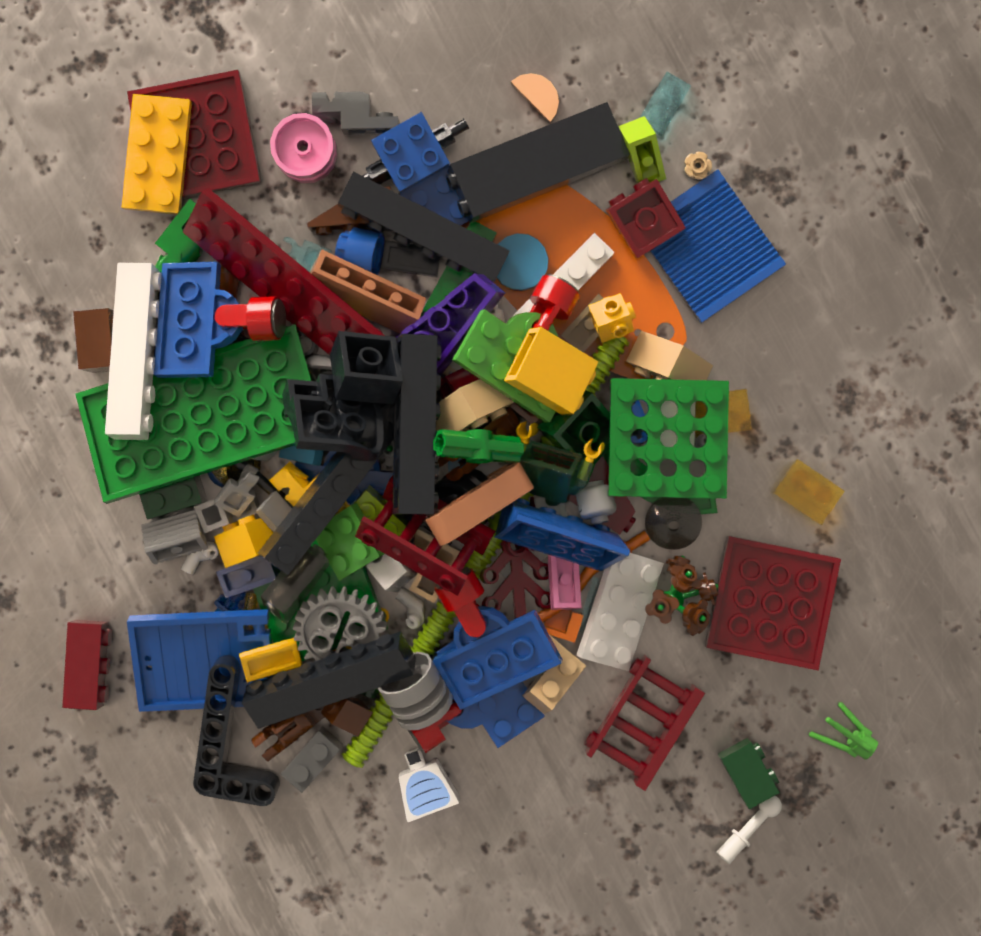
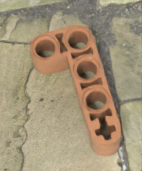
M520 462L507 464L490 473L486 481L436 511L434 515H430L425 521L439 545L442 546L458 538L531 491L534 486Z

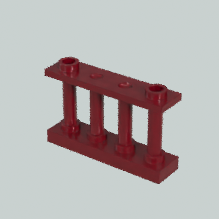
M392 475L382 498L387 500V503L374 522L365 516L362 518L355 537L367 546L374 547L433 581L442 589L458 596L468 578L461 571L474 550L481 555L484 554L496 531L482 523L468 530L455 539L464 544L452 565L446 564L436 558L442 546L439 545L435 536L425 551L410 543L423 521L426 522L425 519L430 515H413L400 536L384 528L392 516ZM439 499L438 508L434 509V513L448 504Z
M645 654L641 659L638 657L635 659L629 669V673L632 675L597 732L592 730L584 743L587 747L585 750L586 755L590 758L598 750L633 771L632 775L635 776L633 779L635 785L644 791L650 785L705 695V692L694 684L689 689L686 687L683 689L648 668L651 659ZM641 677L678 699L677 702L680 704L675 713H667L633 692ZM626 701L663 723L662 726L665 729L660 737L655 736L653 738L618 716ZM611 725L648 747L647 751L650 753L645 762L642 760L638 762L603 740Z

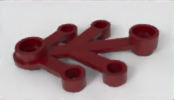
M502 540V552L490 567L481 570L480 580L484 584H495L499 579V573L509 561L511 572L492 596H487L483 599L482 606L488 607V602L492 599L495 602L494 608L499 611L501 603L512 590L514 619L526 614L525 590H527L535 598V603L539 608H550V592L544 591L523 571L522 560L533 569V575L537 580L549 579L548 564L540 561L529 548L517 545V549L513 550L510 542ZM541 567H544L546 570L544 577L539 573ZM489 570L493 573L491 581L486 578V573ZM543 595H546L548 598L546 605H543L541 601Z

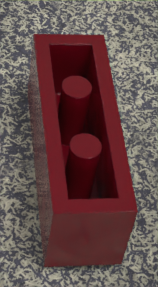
M73 620L67 623L62 708L98 710L107 702L109 688L105 686V675H108L110 671V658L107 657V646H110L112 642V630L108 629L109 622Z

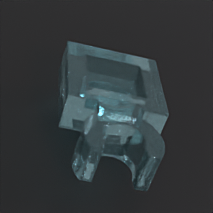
M284 237L283 239L284 242L292 245L291 252L287 254L293 259H297V262L309 272L321 250L332 254V250L304 240L302 247H300L290 237Z

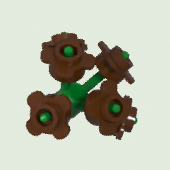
M674 556L673 559L666 560L668 565L667 572L672 575L670 590H655L652 594L653 599L650 604L646 605L645 611L649 616L654 615L660 619L661 623L667 624L672 620V613L678 610L682 614L683 626L687 628L686 631L691 636H695L697 633H702L709 624L710 614L707 611V601L711 600L712 605H716L714 596L719 595L717 590L719 585L715 584L714 579L708 580L706 572L703 573L704 579L699 580L695 566L690 565L689 559H686L684 556ZM700 595L701 600L699 603L691 602L686 607L683 606L684 599Z

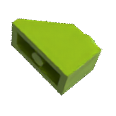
M643 116L618 126L630 153L627 159L636 182L639 183L645 178H648L649 182L655 179L659 182L665 180L666 175L656 133L646 117Z

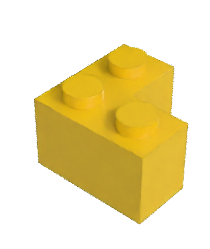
M253 514L223 526L224 532L213 537L224 566L227 568L260 556L258 554L259 550L274 532L261 518L256 519Z

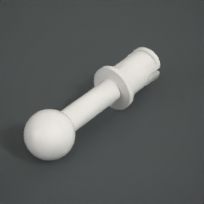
M773 796L760 803L759 810L739 832L733 829L731 831L733 833L732 836L716 853L730 865L746 846H750L747 840L768 817H775L781 812L782 804L777 796Z

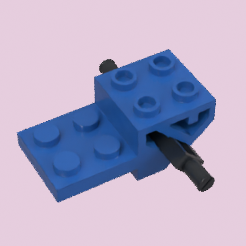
M420 112L371 140L380 160L366 167L367 173L362 176L379 185L391 179L401 196L461 226L469 220L467 216L463 217L457 205L459 197L456 190L452 191L447 183L446 174H448L447 170L450 162L442 149L455 143L454 137L469 129V126L465 119L462 118L449 127L444 123L431 130L423 113Z

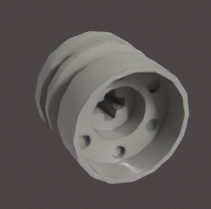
M413 652L416 656L413 676L378 687L401 728L406 730H419L432 725L448 712L452 704L451 692L442 677L439 676L440 673L432 659L423 652Z

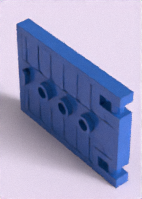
M269 609L130 615L127 620L139 712L204 709L210 669L216 660L223 655L235 657L240 664L235 707H244L242 701L246 686L253 681L247 683L239 653L272 644L271 629H265V625L268 624L270 619ZM246 625H253V629L246 630ZM224 667L219 668L222 675H231L228 669ZM275 675L268 676V677H265V678H262V679H258V680H264V679L273 677V676H275ZM215 695L216 700L219 702H227L222 695Z

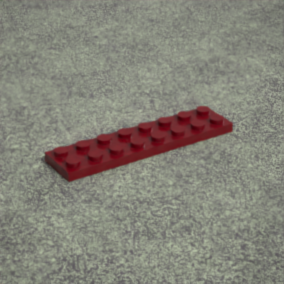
M207 188L201 192L183 233L259 297H279L285 307L286 319L291 324L296 325L298 330L329 356L338 331L385 336L211 189Z

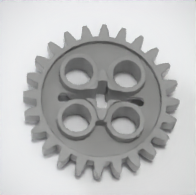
M332 586L328 595L323 589H320L317 597L311 594L307 602L303 601L300 610L296 614L295 620L297 621H295L293 630L296 631L294 640L301 641L298 651L307 650L304 659L313 657L315 661H318L332 653L349 650L345 646L353 648L357 644H366L377 640L381 636L388 634L385 632L387 622L381 621L384 613L375 612L376 602L370 605L367 604L368 595L363 596L361 599L358 598V590L356 589L351 595L347 594V589L344 586L341 593H337L334 586ZM349 611L350 616L337 650L332 651L331 647L344 613ZM327 612H332L336 616H330ZM358 622L361 623L363 626L360 627L355 625L354 623ZM318 636H323L327 640L321 639Z

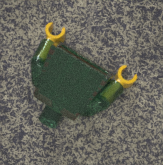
M526 421L517 426L516 433L520 437L521 442L524 443V454L521 457L520 463L534 486L529 493L545 498V503L549 506L566 503L571 495H577L588 485L596 465L593 463L594 459L603 452L605 448L604 442L600 444L598 451H594L591 448L593 438L590 439L584 446L586 458L582 459V454L530 441V438L538 433V424L536 422L530 424L528 432L526 430Z

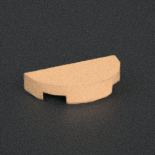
M532 73L520 75L512 80L511 85L551 124L557 115L559 105L557 90L551 81L542 75Z

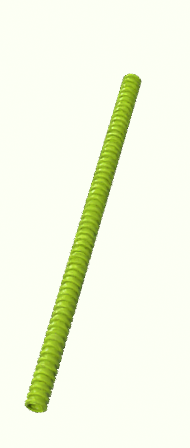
M625 337L604 342L602 346L599 345L597 347L598 353L592 355L598 361L595 369L596 376L585 390L592 392L594 395L596 391L599 392L601 390L600 384L606 382L604 378L606 376L609 377L611 374L609 370L614 369V362L620 360L619 354H623L625 352L624 346L628 347L629 345ZM541 436L542 442L540 445H536V447L558 452V450H554L557 448L546 436ZM537 449V452H531L533 456L531 459L528 458L526 460L528 463L526 467H522L534 488L520 497V499L527 500L530 503L529 497L535 495L533 493L534 489H538L539 481L543 482L544 474L540 471L549 472L547 471L548 468L537 465V462L553 466L549 464L552 461L535 457L534 454L551 459H557L555 457H558V455ZM501 510L494 514L493 519L488 521L490 523L488 527L494 531L497 529ZM493 536L484 554L481 555L474 550L465 567L472 568L478 579H480L481 570L486 568L487 564L490 565L492 563L490 560L492 556L496 557L497 553L495 551L501 549V539L494 538ZM438 601L436 603L438 607L436 609L433 608L431 611L433 615L427 617L428 623L422 625L423 631L417 633L418 639L414 638L412 641L414 645L410 646L413 652H423L429 656L434 655L436 652L434 648L440 646L439 640L445 638L444 632L450 630L448 628L449 624L453 625V618L457 616L454 611L446 612L441 601ZM381 693L379 694L381 696L380 699L376 698L375 700L376 705L371 706L370 710L373 713L358 737L353 736L351 738L352 743H348L346 746L348 750L343 751L341 754L345 761L357 768H363L365 765L363 761L368 760V753L373 752V745L378 744V737L382 738V731L387 730V723H391L393 720L390 706L387 705Z

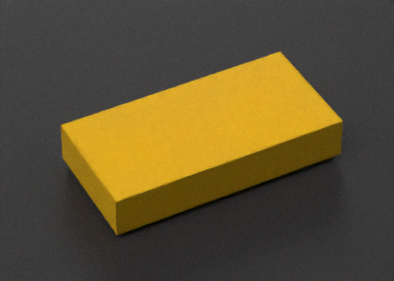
M294 638L239 653L247 683L275 675L281 671H289L302 665L297 642Z

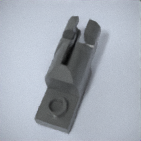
M336 91L332 102H329L326 92L312 93L313 116L328 123L338 124V121H341V130L344 135L383 134L400 124L398 116H393V113L379 112L376 113V117H372L371 98L369 94L364 92Z

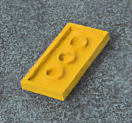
M133 94L121 208L175 215L180 212L192 107L190 99Z

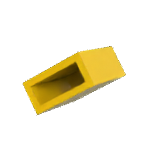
M542 327L532 328L528 330L504 381L561 415L574 414L583 403V394L586 387L592 383L596 376L595 369L598 361Z

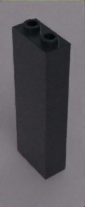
M606 102L451 163L447 170L446 180L452 191L456 190L459 197L457 205L463 217L467 216L469 223H473L622 163L630 153L609 104Z

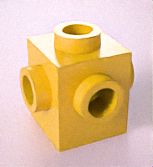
M621 293L605 297L601 301L588 305L592 323L601 343L624 337L626 334L634 331L632 319L636 318L634 309L630 302L625 303Z

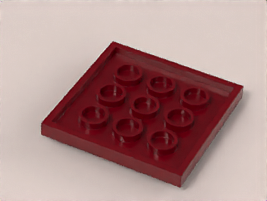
M239 70L127 91L130 110L132 108L133 94L191 100L192 107L182 198L200 195L207 188L213 192L261 183Z
M727 536L718 581L719 588L717 590L719 595L715 596L716 605L713 606L705 647L819 671L841 559Z

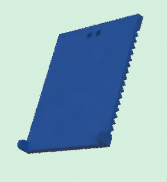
M718 169L671 201L674 209L679 211L677 214L686 229L650 250L701 324L786 265Z

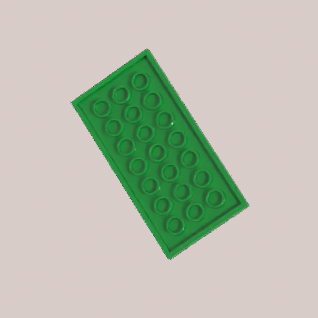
M291 325L286 327L285 333L280 340L253 341L250 338L215 349L213 377L158 378L153 375L152 386L155 388V401L151 403L150 414L153 416V429L149 432L148 440H116L105 434L109 383L75 393L103 502L109 504L296 445L290 419L285 417L282 393L287 379L313 381L297 326Z

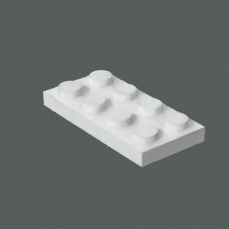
M630 552L628 557L604 570L576 656L629 671L647 617L645 607L653 599L652 594L656 589L664 563Z

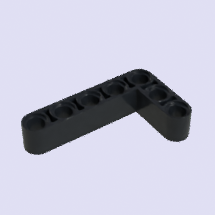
M223 655L216 660L208 675L193 786L196 792L203 796L257 806H267L274 801L280 787L278 776L270 771L226 763L240 664L235 657ZM224 667L228 669L231 675H222L219 668ZM215 695H222L227 702H219L216 700ZM211 722H218L223 729L214 728ZM207 749H215L219 755H211ZM203 775L211 776L214 782L207 781ZM232 780L239 781L242 787L235 786ZM265 785L268 788H270L271 791H262L259 786Z

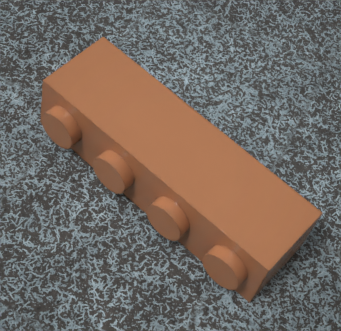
M321 250L310 271L313 276L361 316L400 334L406 327L420 319L427 299L324 250Z

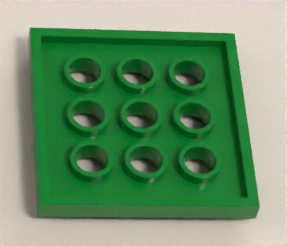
M611 378L608 496L727 499L729 381ZM637 400L644 401L648 406V412L643 417H637L632 413V404ZM665 401H672L677 406V413L672 418L665 417L661 412V405ZM696 401L702 402L706 406V414L702 418H695L690 412L691 405ZM637 429L643 430L647 434V442L641 447L635 446L631 441V434ZM665 430H671L676 435L677 440L672 447H665L660 441V436ZM694 431H701L706 437L705 444L700 448H696L690 443V435ZM635 459H642L647 465L646 472L641 476L634 475L630 470L631 462ZM666 459L672 460L676 465L675 473L669 477L664 476L660 472V464ZM694 460H700L705 465V472L700 477L692 476L689 471V466Z

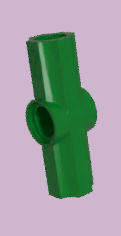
M441 429L437 431L436 437L433 440V450L437 453V456L466 459V462L474 464L490 463L492 461L518 463L524 454V443L521 442L520 437L493 435L490 430L475 429L464 432Z

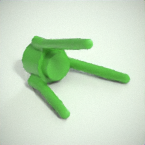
M842 702L838 703L839 708L860 732L855 730L852 733L830 717H827L825 721L848 738L847 744L849 746L823 735L809 732L810 737L845 751L854 758L859 755L866 760L872 756L878 746V741L871 737L872 731L867 729Z

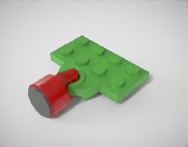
M552 274L543 275L530 297L531 302L534 304L530 312L517 314L509 318L507 323H504L487 310H480L452 361L542 421L550 422L556 411L506 383L504 379L529 329L542 327L558 337L552 324L554 318L568 320L580 299L579 291L561 277Z

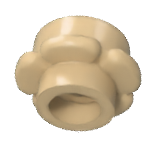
M704 152L689 154L685 159L686 167L684 170L691 178L696 180L704 179L707 177V173L712 170V162ZM700 163L701 167L697 168L695 164Z

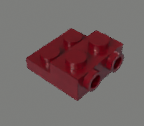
M645 178L632 186L635 190L632 194L625 197L621 193L608 201L611 207L607 208L606 212L636 259L686 229L657 179L649 182L648 178Z

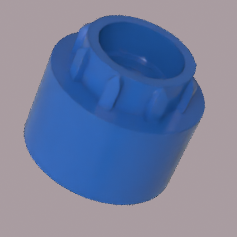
M353 227L351 231L342 232L337 240L335 256L378 275L382 265L385 246L384 233Z

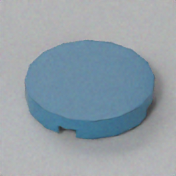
M517 233L507 236L498 243V245L510 252L497 279L502 285L511 290L525 291L534 288L541 277L547 272L548 256L545 247L538 239L528 234Z

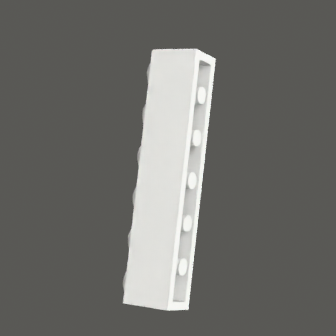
M152 263L117 264L105 434L116 440H148L149 432L153 429V416L150 414L151 403L155 401V388L152 386L155 365L154 351L157 339L156 322L159 314L158 293L161 288L162 273Z

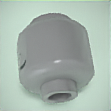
M603 480L582 484V489L576 494L580 517L585 520L591 519L592 525L608 522V516L616 511L614 496H608V485L604 484Z

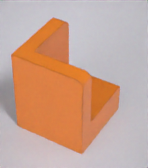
M563 610L545 621L544 626L549 635L575 643L584 615L573 610Z

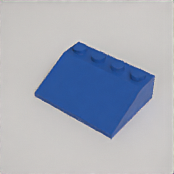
M520 498L501 510L494 538L598 571L607 569L628 557L630 553L629 548L620 536L610 532L609 527L600 524L588 525L583 523V519L571 515L564 517L556 514V510L548 507H540L539 509L530 506L527 500Z

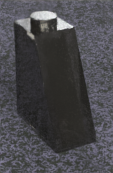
M317 544L309 547L288 575L280 572L261 595L264 608L269 609V612L287 625L329 567L326 551Z

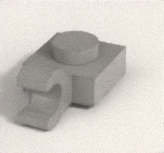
M247 464L238 482L230 478L215 497V505L240 517L255 498V490L251 488L259 480V476L255 475L258 472V468Z

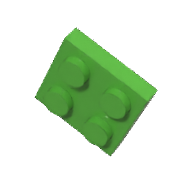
M357 503L336 514L316 538L339 581L384 555L381 551L367 546L355 537L360 522L364 517Z

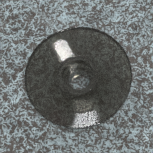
M661 497L649 507L645 517V528L650 539L658 546L670 550L682 549L692 544L699 536L702 528V516L697 505L689 498ZM676 521L679 523V527L671 529L668 526L669 523Z

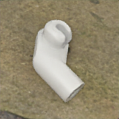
M207 541L208 548L206 550L187 555L181 570L194 575L200 561L217 558L219 555L217 545L214 542Z
M403 587L395 599L407 607V626L411 629H418L425 621L424 603Z

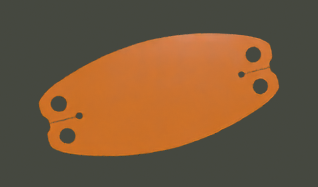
M562 186L476 221L497 233L493 241L496 244L500 243L507 236L517 233L528 234L538 239L545 247L548 256V268L545 275H553L594 233L615 252L578 290L580 299L568 320L554 318L552 324L559 335L570 326L598 294L605 298L621 293L625 303L630 302L636 315V318L632 319L634 331L640 329L657 336V327L661 323L666 322L674 327V335L669 341L680 345L685 344L687 335L680 312L645 255L636 259L610 217L570 186ZM468 221L461 226L467 229L470 223ZM497 278L494 282L505 292L504 297L517 310L530 299L536 288L535 286L525 291H517L502 285ZM633 331L624 336L628 340L629 345L628 347L624 346L625 352L619 354L620 360L618 362L615 361L614 369L609 371L630 379H647L635 373V368L626 361L638 338ZM599 336L584 352L590 357L594 353H598L597 347L599 345H603Z

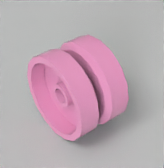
M307 113L293 114L282 119L273 131L270 140L271 154L281 171L291 180L300 183H315L325 178L334 168L337 159V144L328 126L318 117ZM305 145L308 149L302 152L300 148Z

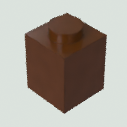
M354 697L326 705L321 712L332 725L357 737L373 713L362 701Z

